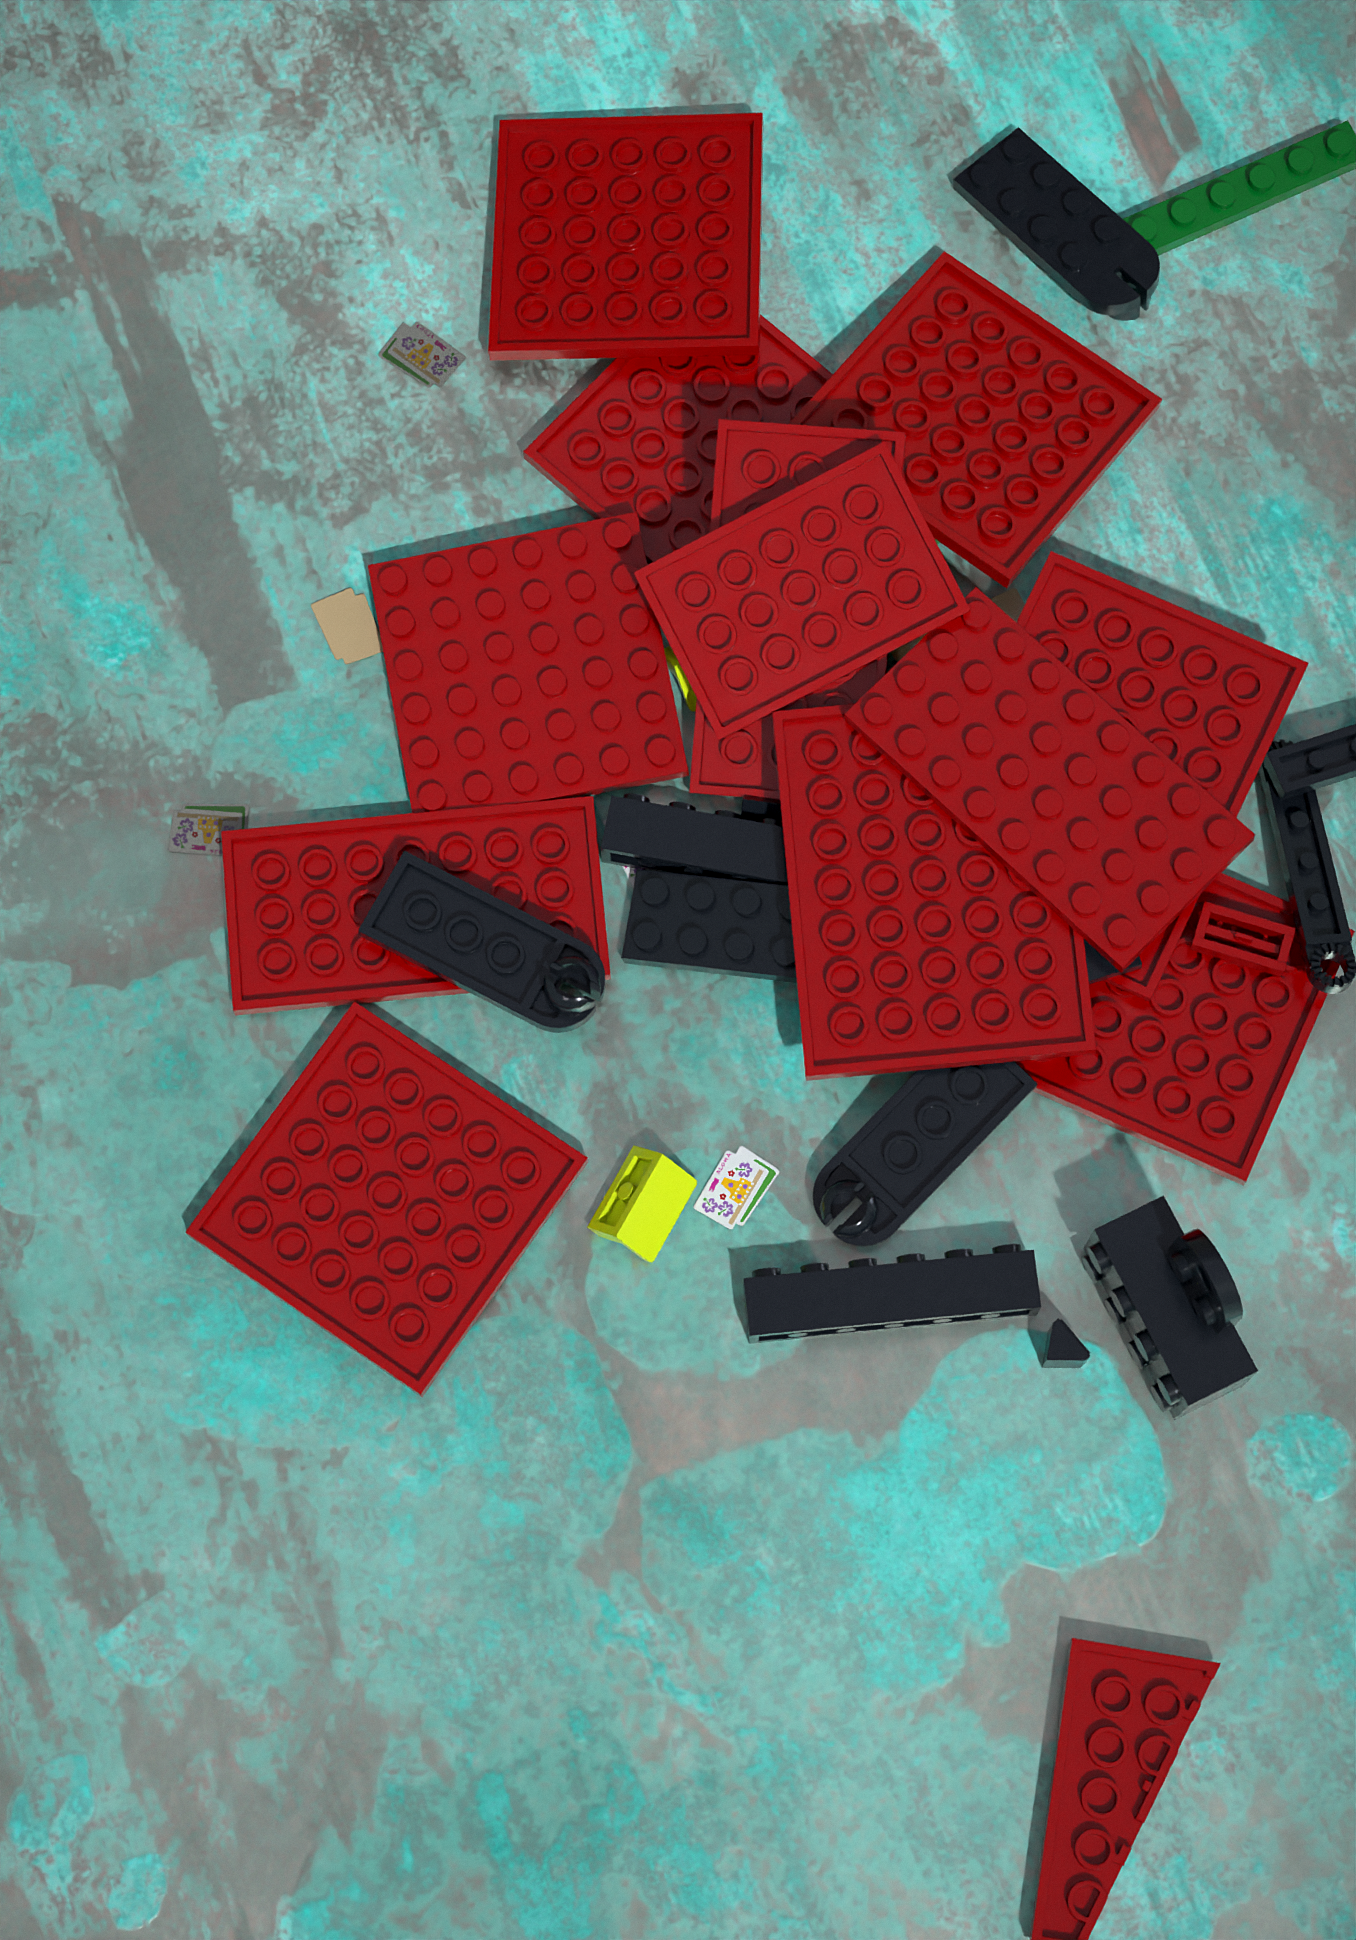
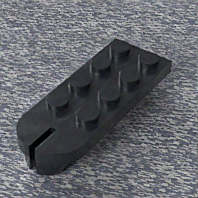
M1019 127L953 178V189L1084 307L1095 313L1108 315L1114 320L1120 321L1137 319L1140 316V306L1145 311L1148 310L1151 296L1158 286L1160 261L1155 248Z
M406 851L401 855L358 930L361 937L544 1031L562 1033L581 1027L596 1012L595 1000L601 1003L605 993L606 979L604 966L598 954L589 945ZM562 984H565L585 994V996L574 997L560 990Z
M637 869L621 958L626 964L797 983L788 885Z
M1015 1062L916 1071L819 1172L813 1188V1204L819 1219L827 1228L857 1197L862 1204L832 1233L841 1241L854 1246H873L886 1241L1019 1106L1038 1084Z

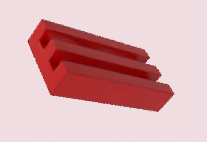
M1204 901L1189 950L1281 977L1285 970L1296 928ZM1209 918L1281 939V946L1243 933L1208 924ZM1204 936L1277 957V960L1204 939Z

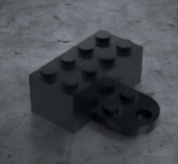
M1164 1195L1094 1229L1083 1248L1086 1255L1082 1256V1262L1092 1281L1097 1282L1100 1280L1109 1296L1104 1300L1106 1308L1116 1325L1124 1324L1132 1341L1127 1343L1130 1354L1140 1369L1144 1367L1148 1369L1155 1383L1150 1386L1151 1392L1162 1412L1169 1410L1174 1420L1244 1386L1258 1372L1234 1327L1242 1319L1243 1307L1235 1282L1225 1262L1210 1239L1200 1229H1193L1184 1234Z

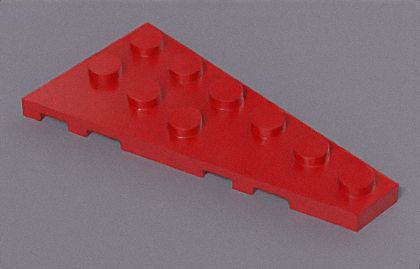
M1077 1638L1070 1639L1029 1940L1089 1939L1108 1899L1110 1890L1128 1858L1137 1834L1154 1804L1179 1752L1178 1749L1191 1722L1194 1721L1203 1697L1221 1663Z

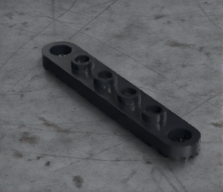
M1281 739L1279 742L1273 741L1268 752L1291 745L1293 742L1289 741L1287 743ZM1263 762L1259 769V775L1307 977L1311 984L1322 992L1329 994L1341 993L1351 985L1356 976V961L1351 945L1352 937L1316 791L1312 790L1280 800ZM1331 960L1338 963L1343 969L1344 976L1332 978L1329 975L1327 977V973H1322L1323 969L1322 967L1320 968L1321 961Z

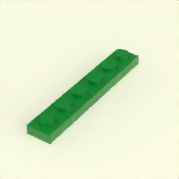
M1347 120L1123 218V220L1142 235L1155 248L1159 256L1356 169V133Z

